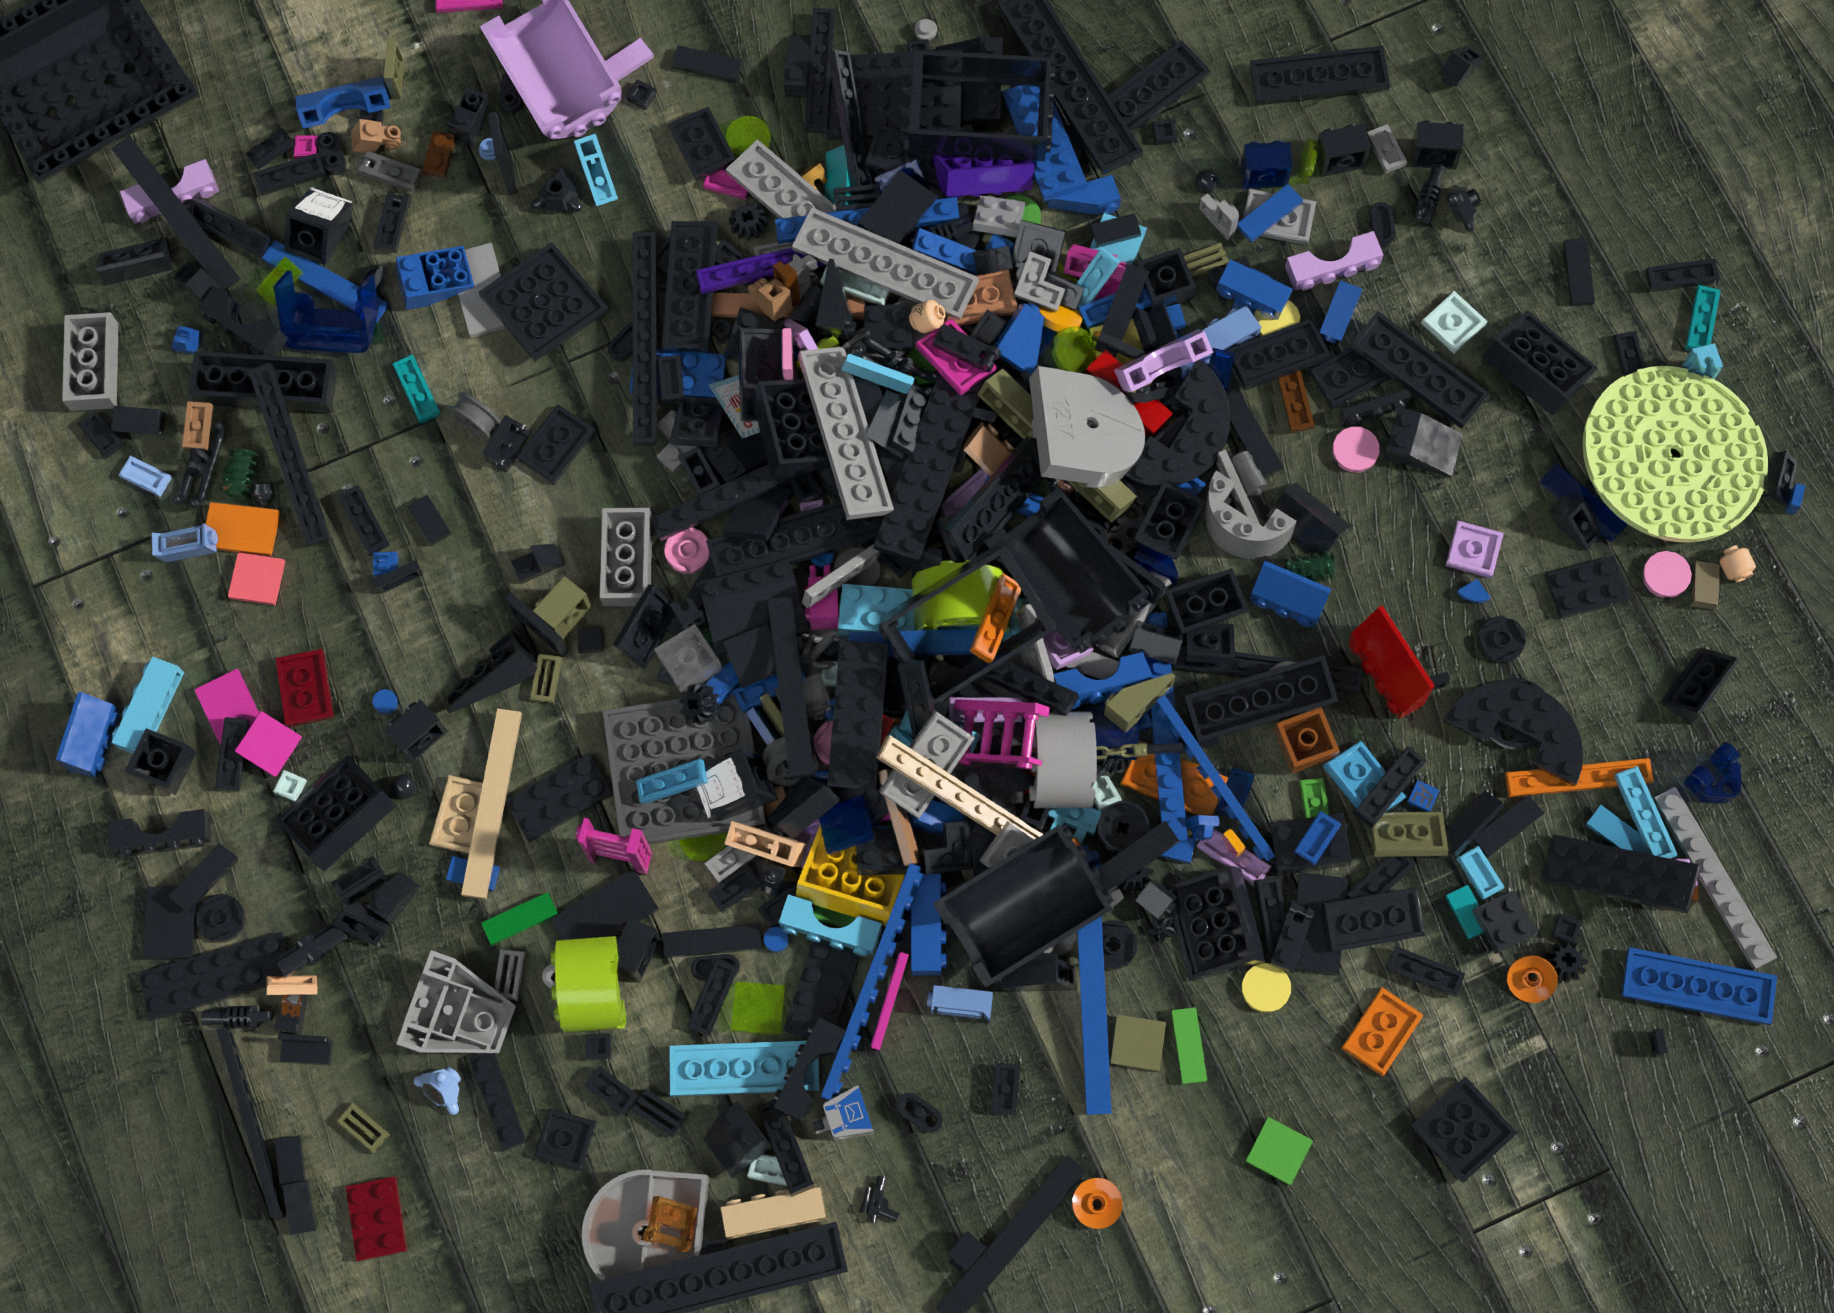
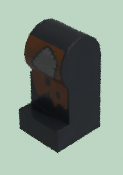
M307 994L283 995L278 1020L275 1022V1031L279 1034L302 1035Z

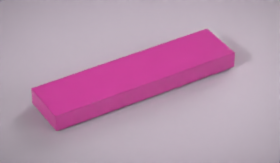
M900 952L897 956L870 1045L872 1049L880 1050L909 956L908 954Z

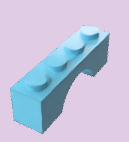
M791 895L787 896L779 920L780 927H783V931L792 935H797L798 932L803 933L811 941L820 942L822 939L830 942V946L843 950L845 946L854 949L853 953L867 957L868 954L874 955L882 930V923L860 916L843 928L826 927L814 916L811 901Z

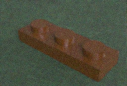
M1301 370L1277 379L1290 432L1296 433L1314 429L1315 425Z

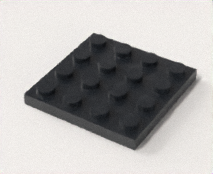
M553 242L479 291L480 298L534 362L608 312V307Z

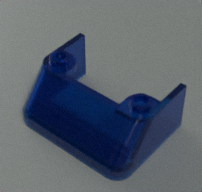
M287 270L273 286L281 332L288 338L285 345L289 348L364 353L371 346L379 310L374 275H369L357 289L356 311L315 309L314 301L309 294L295 291L292 271Z

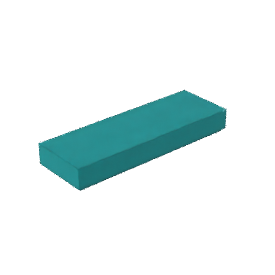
M1702 285L1696 287L1684 350L1691 351L1694 348L1711 344L1720 289Z
M412 354L392 363L419 423L422 424L441 415L414 355Z

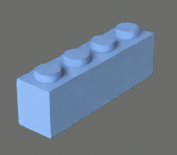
M1247 305L1241 309L1238 307L1234 308L1225 318L1213 320L1208 324L1207 328L1202 330L1205 331L1213 353L1200 359L1205 364L1209 365L1225 356L1227 349L1251 341L1259 336L1262 327ZM1194 362L1176 367L1182 370L1179 375L1181 379L1185 378Z

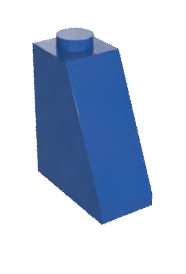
M1340 280L1319 332L1324 334L1322 339L1332 343H1336L1337 340L1342 341L1362 294V288Z
M1032 303L1019 304L993 346L1000 349L1001 355L999 357L1020 372L1026 370L1032 375L1036 370L1035 365L1038 362L1044 316L1039 313L1040 309Z
M934 800L930 802L920 818L907 811L912 829L942 837V822L963 820V814L960 811Z

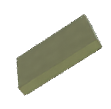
M1443 812L1384 813L1373 828L1370 827L1374 857L1448 855Z

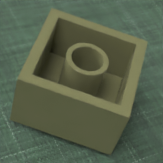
M564 576L561 580L553 583L549 594L545 598L542 597L536 602L533 612L564 639L592 607L586 593Z

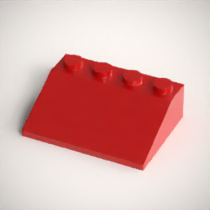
M1381 605L1351 633L1348 645L1354 655L1358 654L1362 661L1361 666L1367 675L1370 674L1374 679V686L1380 695L1383 694L1387 699V707L1393 715L1396 714L1401 719L1424 706L1435 685L1383 605Z

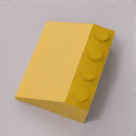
M820 825L798 880L796 897L857 918L860 916L882 923V926L886 927L905 875L858 876L854 835Z

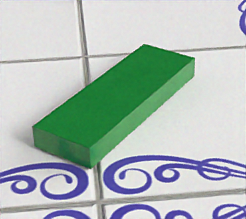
M547 892L481 924L490 945L493 946L558 915V912L550 894Z

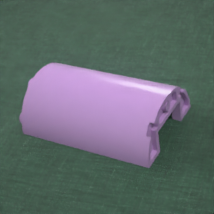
M541 0L543 4L504 25L500 16L481 25L480 28L545 136L551 139L571 136L580 137L593 126L603 124L606 121V117L621 100L622 91L619 83L568 0Z

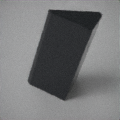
M167 237L101 252L96 265L97 273L106 285H111L173 270Z
M1297 483L1287 488L1281 494L1266 516L1269 519L1274 511L1278 509L1296 520L1291 538L1320 561L1351 527V525Z
M1700 647L1662 699V705L1689 724H1692L1735 668L1739 659Z

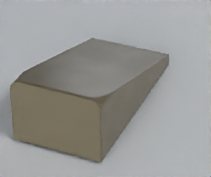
M1695 561L1690 606L1711 610L1718 606L1719 564Z

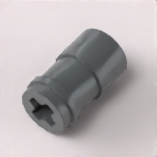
M1244 451L1231 458L1233 467L1246 495L1253 496L1256 494L1258 496L1262 494L1261 491L1268 484L1261 471L1256 467L1252 455L1248 451Z

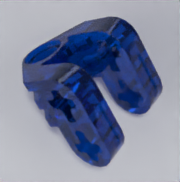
M1724 742L1711 755L1710 761L1712 765L1724 776L1715 787L1712 786L1714 782L1713 775L1701 765L1697 766L1684 781L1685 786L1701 803L1727 804L1732 802L1741 791V764L1737 762L1740 759L1737 749L1732 744ZM1722 786L1730 787L1733 794L1725 793Z

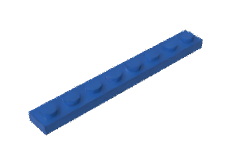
M957 197L936 199L915 227L942 224V222H948V220L954 218L960 219ZM869 208L826 214L862 228L859 225V221ZM807 215L775 219L778 244L794 242Z
M1166 696L1160 697L1156 700L1159 705L1156 707V710L1163 720L1165 718L1169 719L1172 724L1169 729L1177 740L1180 737L1186 744L1183 749L1190 759L1195 757L1200 766L1197 767V770L1204 780L1209 777L1214 785L1211 787V790L1218 800L1220 798L1224 799L1228 805L1224 809L1232 820L1237 818L1242 826L1238 829L1246 840L1251 838L1255 844L1252 849L1259 860L1264 858L1267 862L1275 857L1266 841Z

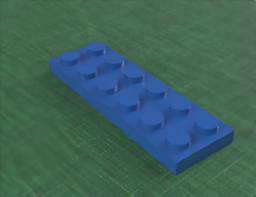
M1017 86L1002 91V98L1017 135L1037 136L1040 87ZM1054 101L1051 151L1046 153L1045 161H1032L1034 163L1033 175L1044 201L1087 188V181Z
M1629 947L1626 953L1621 997L1771 1025L1777 975Z

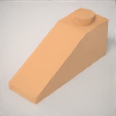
M734 821L731 822L725 845L793 867H800L807 845L785 836Z

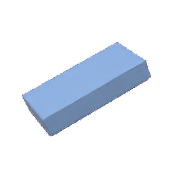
M132 456L128 458L119 473L120 478L161 497L172 479L169 474Z

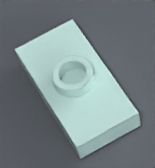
M1101 770L1096 777L1092 789H1095L1094 803L1098 810L1102 812L1110 804L1122 800L1107 773L1102 774Z
M763 1154L750 1164L747 1175L749 1179L787 1186L776 1156Z

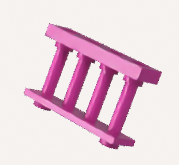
M955 699L954 709L963 712V716H965L963 730L972 735L974 718L977 717V714H983V717H985L980 754L970 753L969 746L957 764L970 765L971 761L1017 764V767L1022 769H1032V765L1042 766L1041 760L1031 757L1034 728L1038 717H1048L1050 707L1027 702ZM997 715H1003L1005 724L1000 755H991L994 719H997ZM1018 716H1024L1026 721L1021 756H1010L1015 720L1018 719Z
M587 818L583 819L582 825H578L575 837L578 839V843L590 863L595 864L597 855L631 862L638 874L647 875L652 851L642 830L632 828L631 834L624 837L595 830Z

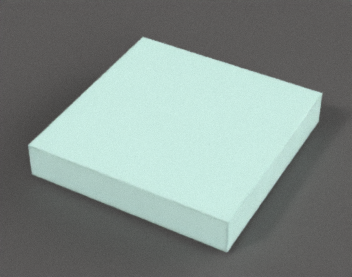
M1453 291L1422 320L1421 324L1455 354L1487 324V320Z

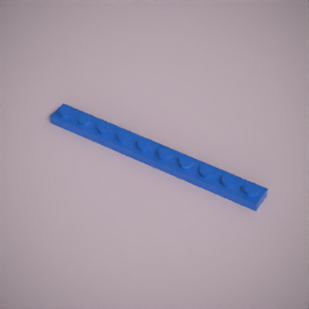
M1166 612L1150 613L1144 621L1145 623L1168 629ZM1145 657L1153 676L1152 679L1172 673L1170 663ZM1172 686L1164 695L1175 709ZM1156 702L1150 708L1153 744L1178 743V740L1169 729L1172 726L1168 718L1163 720L1156 710V707L1159 706ZM1179 752L1154 754L1160 823L1166 821L1180 840L1179 843H1185L1188 838Z
M910 863L828 1076L821 1097L828 1100L833 1099L834 1096H839L843 1083L840 1082L843 1072L847 1074L852 1063V1059H849L852 1049H857L861 1039L858 1032L861 1026H866L870 1013L866 1011L870 1002L874 1004L879 990L876 989V985L879 979L883 980L888 966L884 964L887 956L892 957L897 943L893 941L896 933L901 934L906 920L902 919L905 909L909 911L914 901V897L911 896L914 886L918 888L921 883L923 874L920 873L921 868L917 865Z

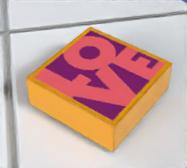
M1229 829L1223 833L1221 840L1235 858L1243 854L1245 846L1233 830Z

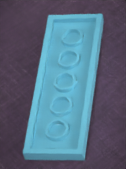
M807 1041L670 1046V1096L776 1093L778 1089L782 1090L786 1083L784 1076L790 1066L794 1067L798 1060L795 1058V1054L801 1044L805 1045ZM819 1058L812 1062L806 1070L804 1087L807 1092L820 1091Z

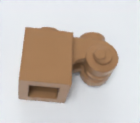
M359 119L351 130L352 151L360 153L370 151L375 153L380 145H385V148L390 150L398 149L401 147V131L396 126H381V122Z
M760 278L754 284L748 286L750 296L760 305V310L774 322L791 312V292L777 279L769 282L765 278Z

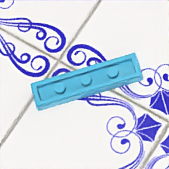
M1638 766L1615 774L1616 783L1648 854L1670 859L1676 857L1677 852Z

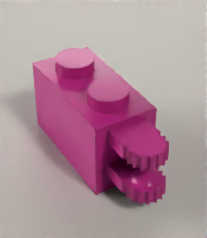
M1074 244L1068 251L1064 273L1081 277L1099 250ZM1121 261L1105 284H1108L1111 279L1121 280L1128 263Z
M825 565L824 576L817 577L816 567L810 566L809 586L804 587V594L805 590L831 573L830 565ZM838 588L810 608L805 607L806 621H810L811 630L838 629Z

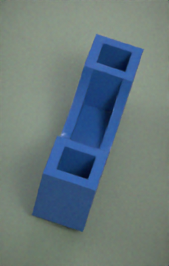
M383 76L296 96V110L303 129L325 124L334 114L348 109H363L371 113L391 108L389 93Z
M1143 652L1121 657L1117 672L1104 680L1089 679L1083 676L1077 669L1054 674L1057 684L1078 693L1079 699L1072 709L1086 703L1096 704L1103 699L1109 698L1113 693L1117 695L1123 688L1151 680L1153 677Z

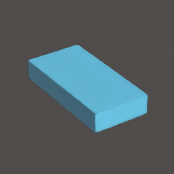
M1479 846L1457 858V861L1482 901L1504 889V885Z

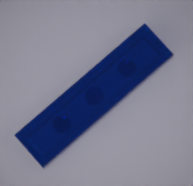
M1557 464L1539 481L1559 500L1564 495L1583 501L1602 536L1612 543L1627 527L1628 524L1620 519L1611 509Z

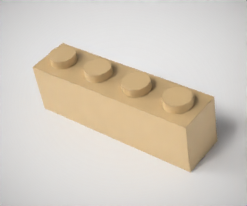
M820 1187L812 1188L791 1197L789 1189L775 1192L776 1196L766 1198L765 1194L752 1196L749 1202L741 1203V1199L726 1202V1206L721 1207L726 1238L729 1240L827 1220Z

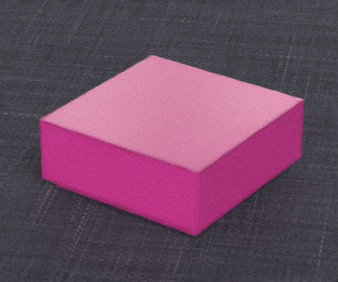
M295 136L294 158L299 159L318 153V136Z

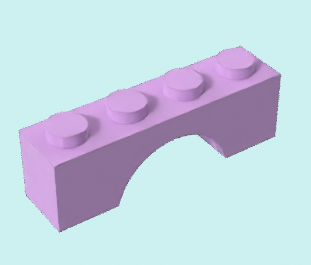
M206 159L184 167L181 181L172 188V191L184 206L190 205L191 198H209L215 193L220 192ZM139 184L120 191L128 215L134 224L146 222L151 217L161 214Z
M1372 231L1353 237L1349 246V252L1339 260L1323 261L1316 258L1310 251L1288 257L1285 269L1294 291L1299 289L1304 291L1322 282L1323 284L1331 283L1338 277H1351L1364 269L1367 271L1373 270L1381 264L1383 253L1375 233Z
M1193 331L1114 369L1122 390L1133 392L1151 383L1159 375L1176 367L1195 362L1213 353L1205 331Z

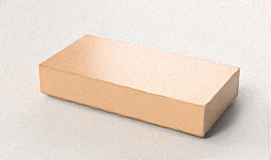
M315 975L289 976L286 979L282 976L266 977L267 995L317 994V976Z

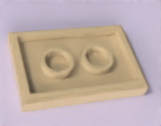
M451 775L448 776L429 842L431 846L469 854L483 785L482 782Z

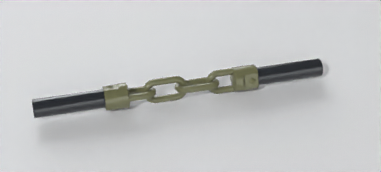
M1182 742L1150 745L1138 743L1125 744L1118 749L1096 746V750H1103L1102 754H1104L1097 756V759H1105L1108 755L1119 754L1122 757L1147 756V754L1183 752ZM1124 748H1133V753L1125 754L1126 750ZM1031 752V757H1035V752Z

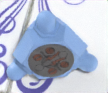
M446 1067L445 1069L427 1072L414 1078V1084L422 1087L425 1096L437 1106L443 1105L451 1115L458 1113V1083L461 1079L454 1069Z

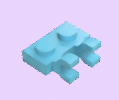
M1051 808L1048 818L1054 820L1051 829L1057 825L1062 827L1067 825L1076 829L1074 837L1082 845L1086 834L1093 836L1102 812L1094 808Z

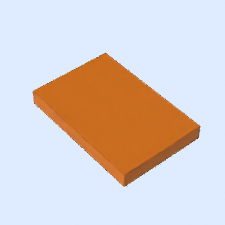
M210 502L206 525L216 530L218 536L216 550L272 556L280 511Z
M1381 987L1341 1049L1383 1077L1423 1017V1014Z

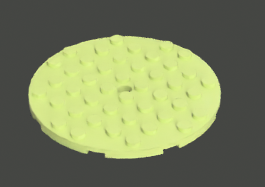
M1674 366L1643 368L1616 380L1600 395L1587 417L1583 433V456L1586 470L1595 490L1604 503L1620 519L1635 529L1652 537L1673 542L1709 540L1725 534L1740 524L1752 512L1763 493L1764 477L1768 473V456L1759 425H1755L1753 419L1748 414L1749 409L1731 390L1709 376L1704 375L1702 377L1688 372L1686 368ZM1670 449H1676L1680 453V458H1672Z

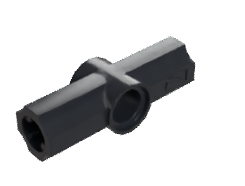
M331 923L314 935L311 933L301 938L292 949L274 959L273 963L279 974L286 979L306 965L312 966L326 956L328 951L346 941L348 937L345 931L333 926Z

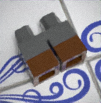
M794 254L793 261L785 265L782 262L773 265L774 279L781 282L791 292L792 308L801 301L802 296L812 284L819 285V278L812 271L818 268L817 261L810 254L803 258Z

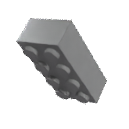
M111 312L65 315L62 401L70 411L113 409L114 406H117L118 322Z
M602 508L600 600L603 607L636 606L647 585H651L652 522L650 518H652L650 508Z

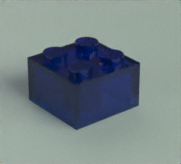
M1278 140L1272 143L1251 142L1245 144L1241 160L1242 189L1281 188L1289 184L1293 167L1290 142Z

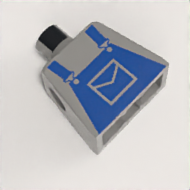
M855 1086L824 1103L823 1108L826 1116L812 1120L816 1134L831 1130L834 1140L874 1134L859 1086Z

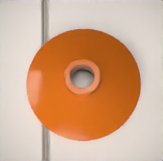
M1521 957L1513 962L1508 970L1507 983L1509 989L1517 998L1525 1002L1538 1003L1545 1001L1552 996L1557 987L1558 978L1554 967L1541 957ZM1535 973L1538 977L1532 979L1529 977V974Z
M1092 1178L1078 1186L1073 1196L1072 1207L1075 1216L1083 1225L1092 1229H1103L1117 1221L1122 1212L1123 1200L1120 1191L1112 1182L1103 1178ZM1094 1200L1101 1201L1102 1207L1100 1209L1093 1207L1092 1202Z

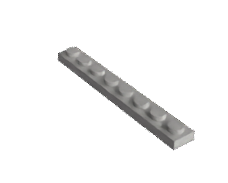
M1674 787L1654 797L1653 801L1685 856L1687 859H1690V863L1700 866L1698 878L1752 969L1755 970L1777 958L1677 788Z

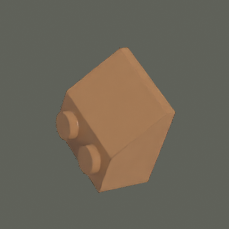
M982 421L965 438L963 447L964 451L991 477L1016 448L1007 439L1003 441L998 436L999 431L991 423L987 425Z

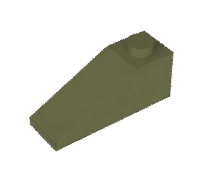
M1169 673L1123 688L1117 695L1113 693L1105 702L1104 716L1126 733L1157 702L1156 700L1173 686L1175 675Z

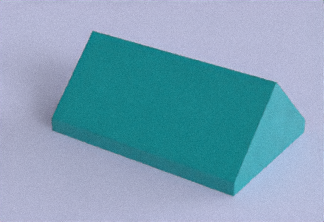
M844 145L826 153L825 176L828 182L825 183V197L834 205V188L851 187ZM843 194L839 195V197L852 196L853 194ZM854 201L840 202V206L854 204Z

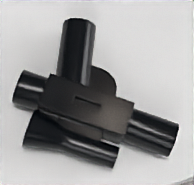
M877 1176L873 1194H871L872 1188L866 1187L863 1201L858 1212L868 1214L867 1222L876 1224L878 1215L896 1223L900 1213L888 1208L889 1202L883 1197L886 1177Z

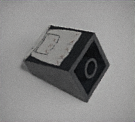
M310 188L286 212L284 251L326 265L351 222L352 201Z
M742 749L706 767L708 783L694 788L701 797L703 813L709 819L716 821L731 818L778 800L773 784L767 777L766 766L763 763L762 757Z

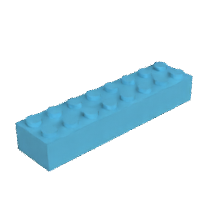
M842 584L838 622L839 638L849 637L851 632H879V618L912 597V589ZM1027 598L1017 599L1009 619L1010 632H1004L1000 643L1021 631L1016 611L1030 604ZM913 610L898 619L899 625L896 627L899 631H914ZM979 625L940 626L938 630L978 629Z

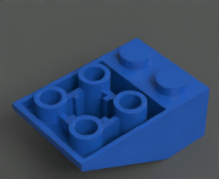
M464 246L396 257L395 270L406 310L430 306L474 288Z

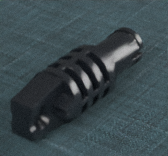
M1438 164L1432 165L1429 178L1423 183L1417 201L1416 222L1429 224L1436 211L1443 189L1441 181L1446 171V167L1441 164L1438 169Z
M968 217L954 218L948 220V222H942L940 225L937 224L934 227H929L928 232L952 241L972 231L973 227ZM915 236L909 238L911 247L913 246Z
M259 1005L228 1006L224 1010H204L202 1012L203 1025H224L227 1028H258L259 1022L273 1020V1011H259Z

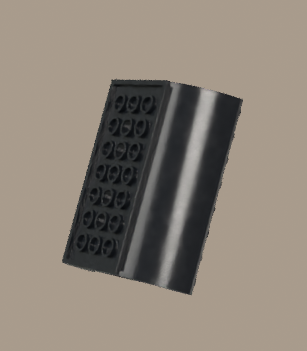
M35 0L0 19V119L39 185L199 97L198 92L182 70L140 0ZM128 67H135L133 73L125 74V70ZM110 77L116 78V80H115V82H114L113 84H111V85H106V84H105V81H106L108 78H110ZM76 99V103L73 106H66L68 100ZM56 110V114L53 117H46L48 111Z

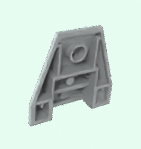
M431 950L396 1045L420 1053H499L516 1006L456 959Z

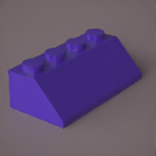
M933 155L938 185L946 197L959 198L961 195L977 197L985 193L1000 195L1003 192L1022 193L1024 190H1032L1034 163L1031 160Z

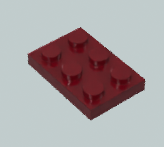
M318 649L275 658L286 727L333 719L334 712L324 650Z
M394 1176L346 1186L356 1261L361 1262L408 1252L397 1177Z

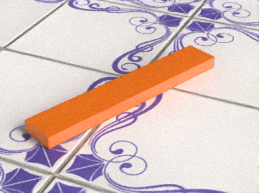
M1650 758L1582 765L1581 774L1576 786L1566 783L1540 769L1505 773L1508 798L1618 787L1614 775L1638 766L1645 783L1651 784L1654 780Z

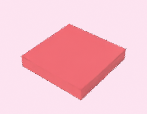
M238 553L228 598L276 606L285 560Z

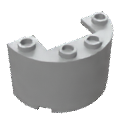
M1216 471L1210 482L1204 509L1207 530L1213 541L1227 553L1245 559L1268 557L1286 546L1291 539L1296 520L1276 509L1264 527L1229 506L1232 499L1228 495L1236 483Z
M1049 712L1048 717H1038V721H1035L1032 748H1035V757L1032 758L1041 760L1042 766L1032 765L1031 769L1032 772H1036L1033 786L1029 787V800L1034 801V808L1093 807L1095 789H1092L1096 781L1097 752L1094 722L1090 723V719H1093L1091 712H1069L1067 716L1058 712Z

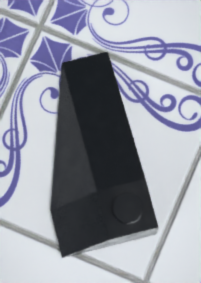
M513 630L497 641L489 649L491 652L490 656L483 663L478 661L474 666L475 669L469 678H463L443 699L446 710L449 713L520 684L523 680L529 679L538 669L535 659Z

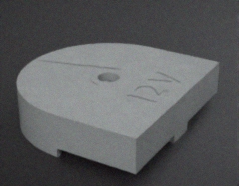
M1041 366L1036 368L1030 376L1029 382L1034 420L1032 421L1033 437L1037 438L1041 476L1086 483V487L1092 488L1109 486L1119 481L1139 459L1145 444L1143 423L1134 405L1119 389L1098 377Z
M636 1170L622 1174L605 1184L589 1204L582 1226L584 1253L596 1276L600 1280L702 1255L709 1185L708 1175ZM645 1228H648L652 1233L651 1236L647 1237V1240L640 1236L641 1232L645 1231Z

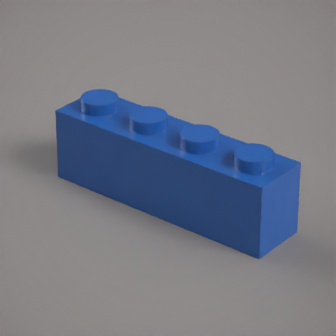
M923 874L919 887L914 886L911 894L914 897L911 906L912 976L941 975V968H946V953H941V944H946V929H941V920L943 919L933 905L941 896L946 895V881H941V874Z

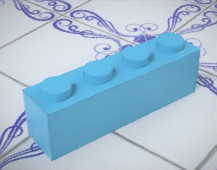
M153 656L150 662L146 663L143 669V677L140 683L134 687L133 698L123 711V719L120 726H117L112 734L113 740L111 743L118 749L133 754L146 728L157 732L184 675L179 666Z

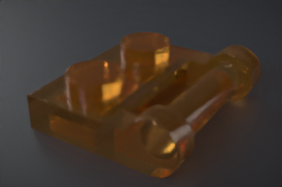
M653 1196L648 1227L643 1234L644 1240L650 1243L659 1242L675 1247L677 1251L687 1253L692 1244L697 1207L661 1196ZM660 1226L681 1231V1235L677 1238L661 1233Z

